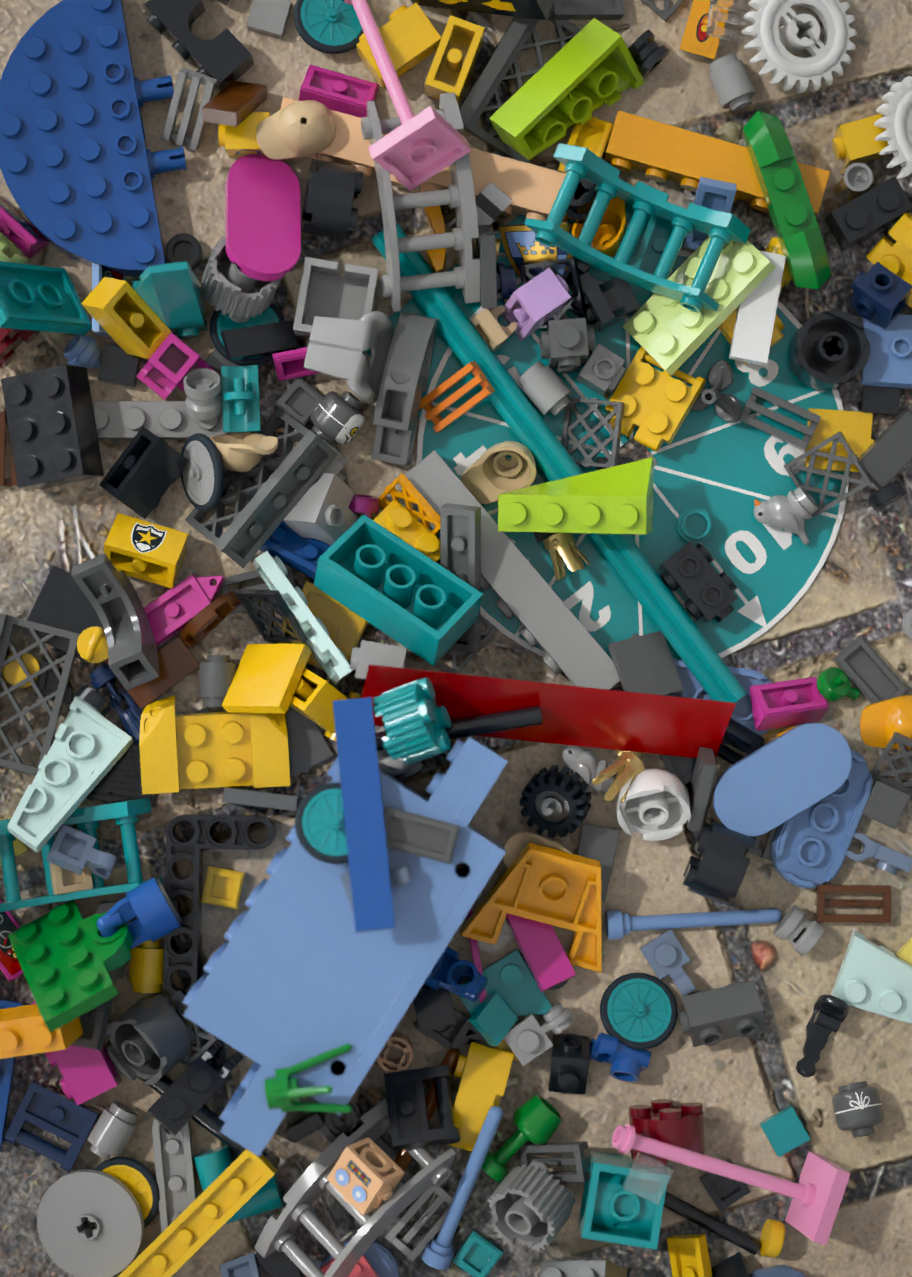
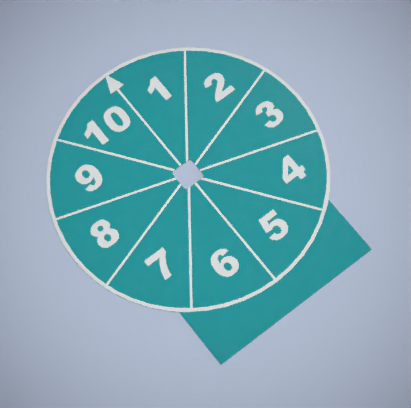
M519 214L507 225L524 224L526 216ZM568 217L567 222H569V224L575 223ZM499 230L494 236L496 239H501L499 252L506 253ZM679 251L669 277L692 254L691 252ZM498 255L496 265L497 263H504V266L511 265L507 257ZM458 263L448 271H453L454 267H458ZM593 266L589 270L591 276L600 281H609L616 278ZM571 271V273L569 274L567 280H569L572 284H574L573 276H572V271ZM515 272L517 290L523 285L522 280ZM628 283L640 308L654 294V292ZM455 286L446 287L470 321L473 320L475 315L484 310L480 302L465 303L461 289H456ZM569 289L568 294L571 296L573 291ZM497 293V306H505L511 295H508L507 299L501 300L499 293ZM576 296V298L572 302V305L579 309ZM414 298L402 306L401 311H396L388 317L393 324V335L401 312L426 316ZM779 301L776 314L784 325V329L781 330L784 337L770 348L768 361L765 366L753 363L744 365L742 361L729 359L731 346L719 328H717L678 368V370L694 378L700 376L706 379L704 388L710 389L711 386L707 378L708 371L716 362L726 360L733 372V383L724 389L722 393L736 396L741 405V413L754 386L806 410L809 408L844 410L838 389L828 391L813 389L802 383L791 372L788 357L789 345L793 335L802 325ZM568 309L562 318L575 319L578 316ZM503 315L497 318L501 326H509ZM633 315L601 332H598L595 324L589 326L586 323V328L593 327L595 349L598 344L604 346L624 359L623 365L628 369L636 353L642 347L623 328L624 324ZM547 328L537 329L523 341L514 332L503 346L494 352L521 389L523 385L518 379L538 361H541L545 367L548 366V359H541L540 353L541 331H546ZM437 329L427 389L425 392H422L421 399L464 367ZM371 349L366 350V353L371 358ZM644 361V363L650 364L653 368H655V369H657V370H659V371H661V372L664 371V370L660 369L659 367H657V366H655V365H653V364H651V363H649V362H647V361ZM579 366V371L573 373H557V368H552L572 391L568 396L571 398H597L609 401L617 388L616 386L607 400L577 381L578 375L584 366ZM470 374L434 400L432 402L433 406L436 407L473 379ZM674 375L672 376V378L681 380L684 384L692 387L691 384L683 381L682 379ZM477 385L439 414L441 418L447 417L479 393L481 388ZM485 398L438 433L433 429L435 425L432 420L428 421L425 417L426 411L424 408H419L418 418L420 423L416 465L435 450L459 480L462 473L479 459L488 448L505 441L521 443L488 398ZM757 398L755 403L807 426V420ZM714 402L709 404L704 411H689L670 445L663 442L658 452L646 447L657 461V465L653 469V531L648 534L629 535L657 573L661 575L664 571L660 565L688 543L680 537L677 531V520L680 514L690 507H700L710 513L714 522L713 532L701 544L713 557L714 560L710 564L716 572L720 574L724 571L736 585L737 589L733 592L738 598L731 603L735 610L719 623L714 618L709 622H705L702 618L696 621L683 604L687 599L679 589L672 593L722 659L745 647L772 628L794 607L809 589L823 567L836 540L844 515L846 499L817 517L813 514L811 519H805V531L810 541L807 545L802 543L796 533L774 524L758 522L753 514L754 500L768 501L775 495L787 496L790 490L795 491L797 487L784 465L804 454L805 451L742 422L731 423L720 419L716 415ZM578 403L575 405L582 415L591 407L588 403ZM533 404L561 442L565 409L556 416L551 412L544 416ZM601 405L599 409L606 417L609 412L605 409L606 405ZM753 410L749 415L800 440L805 435ZM573 411L571 424L578 419L576 415L573 413ZM595 412L585 419L592 429L601 421ZM582 424L572 431L578 440L588 433ZM605 425L595 433L602 443L611 436ZM635 427L629 437L621 433L620 447L633 438L639 428ZM569 437L568 450H569L573 445H575L574 442L571 440L570 437ZM592 437L583 444L588 454L598 447ZM613 441L606 447L610 454H612ZM579 449L570 455L574 461L585 459ZM601 451L599 454H597V455L593 458V460H594V462L596 463V457H606V456H605V455L603 454V452ZM805 458L796 464L805 465ZM536 464V477L530 486L550 482ZM578 465L583 473L596 471V467L587 468ZM795 469L796 477L800 483L805 484L807 471ZM831 471L832 473L844 475L843 471ZM812 473L810 486L822 488L825 476ZM830 477L827 490L840 493L842 480ZM847 482L845 493L848 492L849 482ZM808 490L809 495L818 505L821 493ZM826 495L823 507L837 499V497ZM498 501L481 504L498 525ZM504 532L611 659L612 657L608 649L610 643L629 639L635 633L641 636L660 631L588 533H572L576 541L575 545L589 560L591 565H588L581 558L584 569H577L575 572H572L562 559L565 577L557 581L550 553L545 549L543 542L537 544L533 532ZM440 533L439 535L436 534V537L439 538L440 540H441V533ZM481 588V593H483L481 615L507 637L524 648L545 657L547 654L538 644L532 648L519 633L523 626L516 617L513 616L508 619L497 607L495 602L500 598L491 588L486 591ZM665 638L672 658L682 660Z

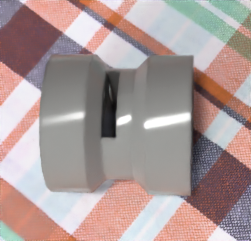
M207 368L195 369L187 373L183 383L184 391L187 395L185 403L188 415L197 420H210L219 416L222 412V397L219 393L221 391V379L219 374Z
M795 904L776 925L773 934L781 940H788L792 943L793 949L803 957L818 942L825 927L816 920L810 921L807 919L805 912Z

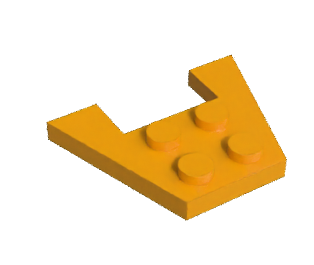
M529 842L461 927V936L496 944L506 914L516 915L575 931L566 954L571 965L602 973L600 861Z

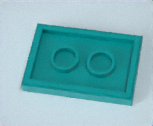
M0 261V328L86 335L92 328L91 322L84 307L81 305V301L65 268Z

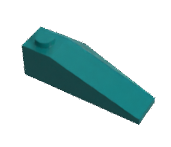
M187 261L149 266L140 275V281L132 283L133 289L172 333L178 335L179 339L196 338L200 336L199 331L208 330L204 298L201 294V284Z

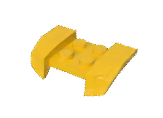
M175 695L150 703L144 708L141 714L139 741L142 794L176 793L181 789L251 785L254 788L291 786L285 713L213 712L176 714Z

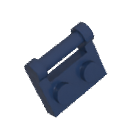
M33 1080L7 1130L4 1141L13 1145L17 1142L61 1164L60 1168L70 1173L100 1112L84 1104L77 1106L74 1099L69 1100L66 1095ZM28 1121L70 1142L71 1145L68 1151L24 1130L25 1122Z

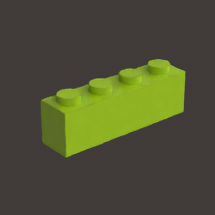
M593 18L489 119L501 140L530 160L566 136L567 128L575 123L583 125L592 119L593 111L604 104L608 106L613 105L621 99L620 93L629 87L637 89L645 84V81L622 36Z
M654 457L498 494V531L648 534L653 531Z

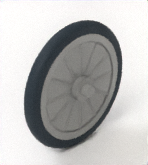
M196 433L186 440L182 448L181 455L189 461L182 469L181 480L186 496L191 504L201 511H209L217 506L222 496L224 486L223 465L214 442L208 436Z

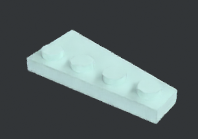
M268 551L256 557L253 562L254 567L270 590H278L308 638L305 642L306 645L312 650V654L332 684L335 686L346 679L353 671V669H350L346 656L332 642L329 637L330 634L320 618H315L307 607L309 602L298 586L294 588L286 578V575L289 573L281 559L277 555L272 558Z
M76 697L69 707L70 711L64 723L60 724L55 734V740L47 755H44L39 764V771L32 784L28 785L7 826L8 831L37 853L133 744L131 736Z
M854 930L831 995L842 999L849 1006L912 1024V965L896 957L894 952L882 945L879 947L866 940L863 934Z

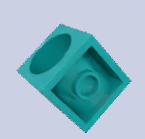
M590 1150V1164L587 1165V1171H590V1179L584 1183L578 1222L581 1237L657 1250L669 1175L665 1166L640 1164L634 1162L630 1156Z

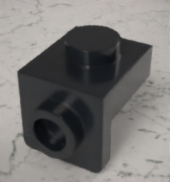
M571 1033L553 1034L548 1091L585 1094L590 1060L589 1037Z

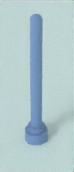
M777 908L629 916V913H622L621 910L605 911L607 940L623 939V935H630V931L777 923L782 919V912Z
M492 1106L489 1109L439 1234L433 1237L432 1241L427 1242L421 1258L430 1267L446 1270L450 1266L454 1256L451 1241L503 1116V1110L499 1106Z

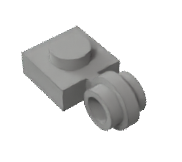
M559 1003L543 1014V1018L546 1021L541 1025L531 1013L510 1029L504 1040L522 1066H525L553 1046L546 1032L553 1030L556 1035L568 1028L573 1023L570 1017L572 1012L568 1007L564 1008Z

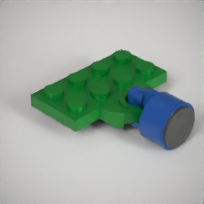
M153 877L126 893L127 897L118 901L107 913L95 914L84 919L76 902L70 900L63 905L53 908L49 913L31 923L22 925L18 930L8 935L44 1023L50 1032L119 994L109 972L123 966L133 958L130 954L132 948L148 939L155 942L181 927L182 919L159 879L155 880ZM136 916L138 917V919L134 920L133 922L129 924L126 923L130 919Z

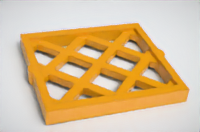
M403 473L385 487V491L378 498L379 505L383 510L391 503L386 499L388 494L392 495V499H396L398 502V497L405 499L406 509L415 517L420 518L426 528L430 530L428 522L435 524L436 528L430 530L432 534L436 536L441 530V517ZM397 484H401L403 493L396 490L395 486ZM411 502L418 504L420 512L413 510Z

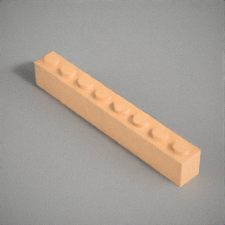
M283 97L280 110L298 101ZM330 110L336 127L335 138L328 148L308 157L355 165L356 171L363 172L364 178H370L371 174L376 175L374 160L368 149L370 142L369 140H363L361 118ZM306 119L301 120V124L307 123ZM471 148L472 151L469 152L475 198L492 182L512 200L500 215L511 216L512 212L525 215L526 218L541 221L547 220L566 173ZM449 166L420 184L419 191L427 192L448 189V185H452ZM389 172L391 185L405 187Z

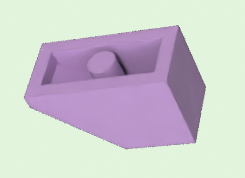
M549 267L513 292L504 306L506 311L502 315L509 325L513 322L517 324L514 332L521 341L530 336L564 308L571 298L568 294V285L560 275H555Z

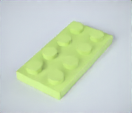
M709 236L668 278L669 281L691 287L711 240ZM730 240L728 245H724L705 290L706 294L720 304L717 311L702 308L700 312H694L681 306L680 301L654 293L624 324L623 328L672 376L775 269V266L748 240L746 244Z

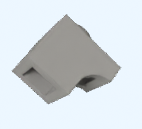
M323 473L319 481L311 486L283 522L299 536L317 539L331 546L358 519V516L349 509L355 492L336 474Z

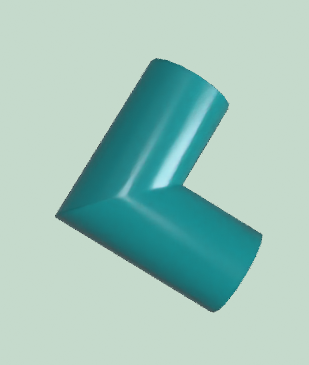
M227 1145L193 1155L202 1190L204 1191L234 1162L231 1150ZM276 1173L225 1224L284 1207L285 1203Z

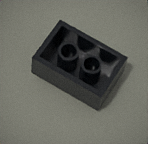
M65 364L1 379L18 488L44 489L104 476L86 367Z

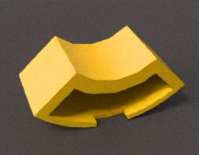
M471 1042L467 1056L459 1055L454 1076L460 1077L452 1107L455 1127L459 1128L461 1140L448 1145L472 1152L489 1109L492 1106H499L501 1097L504 1095L514 1054Z

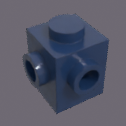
M877 262L868 272L862 270L854 279L851 285V289L854 291L849 305L861 317L870 319L885 330L906 307L912 286Z

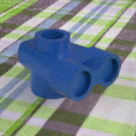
M447 946L424 984L436 991L441 987L476 1002L485 988L488 978L479 973L473 963L460 960L458 958L459 952ZM464 979L471 980L467 985H459Z
M600 1033L597 1039H592L589 1043L590 1059L612 1064L610 1075L615 1079L625 1082H637L640 1072L649 1065L651 1052L631 1049L619 1042L616 1037Z

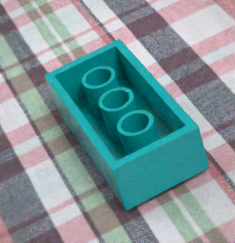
M364 514L318 558L314 586L432 666L440 660L477 620L483 593Z

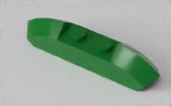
M758 110L743 127V133L783 255L786 256L785 261L791 279L796 287L819 289L831 276L830 265L797 160L779 118Z

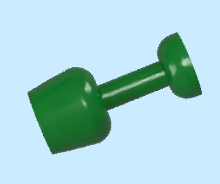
M539 1094L534 1095L516 1109L513 1114V1122L518 1130L495 1154L488 1151L482 1169L493 1180L501 1184L508 1175L505 1164L528 1140L537 1145L547 1143L562 1123V1116L545 1098Z

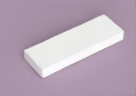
M760 251L775 266V269L738 306L729 359L765 366L768 361L786 256Z

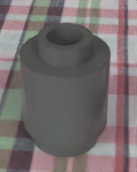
M207 655V662H200L199 697H203L202 707H222L221 705L236 672V663L229 662V655Z

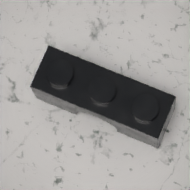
M148 0L145 3L150 15L146 20L159 35L166 32L174 40L171 47L185 62L191 59L199 67L196 72L217 79L216 87L220 91L232 81L238 80L254 65L252 54L227 28L211 40H202L192 34L194 22L205 12L201 0Z

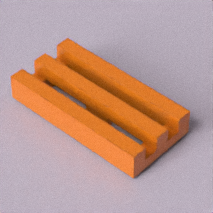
M472 361L423 397L420 402V409L424 408L426 411L425 417L428 421L432 420L435 425L433 429L438 433L495 392L477 363ZM471 372L475 376L473 379L436 407L433 406L432 402ZM478 384L481 385L483 390L447 417L441 418L439 415L441 412Z

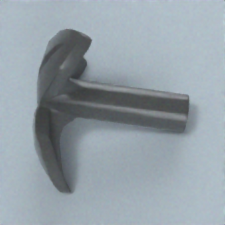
M720 360L711 366L707 374L711 388H702L690 411H704L709 404L715 402L716 415L726 422L736 423L741 418V405L736 396L722 393L724 389L733 383V372L726 360Z

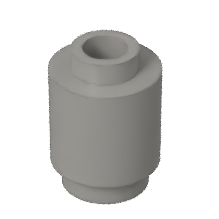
M729 54L715 60L708 66L711 72L709 79L723 109L731 108L732 112H737L752 104L751 98L756 94V91L742 60H737L735 54Z
M541 361L531 366L518 379L523 385L521 390L544 416L550 412L556 416L571 403L567 397L572 391L549 365L545 367Z
M113 1101L110 1108L105 1107L87 1138L92 1144L90 1150L107 1160L111 1156L120 1157L137 1127L135 1122L139 1115L129 1107Z

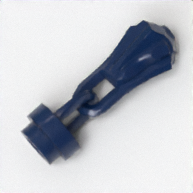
M105 663L90 674L93 680L91 685L96 691L104 687L108 688L112 694L110 697L112 707L120 716L126 733L132 737L134 743L139 745L140 721L143 711L127 692L116 688L113 681L117 677L108 666V663ZM123 698L130 706L125 711H123V709L117 702H123Z

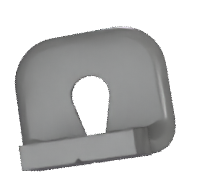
M379 311L369 312L363 315L360 320L314 316L304 368L346 380L349 389L367 404L375 403L378 398L381 379L393 338V324L391 320ZM371 349V358L368 365L365 351Z

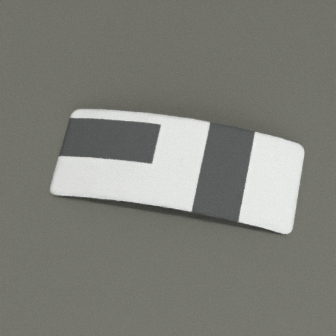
M492 182L475 198L478 225H490L512 202ZM456 218L449 223L452 229L457 228Z

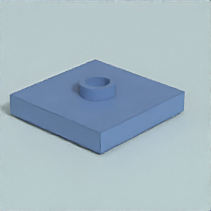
M898 314L885 330L870 319L863 318V330L867 340H869L870 354L865 367L861 371V385L912 389V315Z

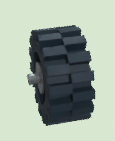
M552 765L549 770L546 767L540 769L538 773L534 774L521 793L523 796L520 799V806H524L521 810L522 817L530 816L526 823L530 828L537 824L539 827L536 832L542 835L544 830H548L547 837L554 838L557 832L560 838L566 837L568 832L570 834L574 833L591 808V803H589L592 798L591 792H585L588 784L586 781L580 784L577 782L581 776L577 772H575L573 777L568 775L570 768L564 766L560 772H558V765Z

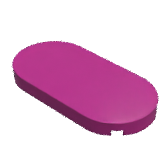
M261 153L248 154L236 160L229 170L225 186L226 252L233 265L236 262L241 267L240 271L256 280L275 281L283 278L286 273L296 267L301 253L300 184L298 177L293 169L284 161L272 160Z

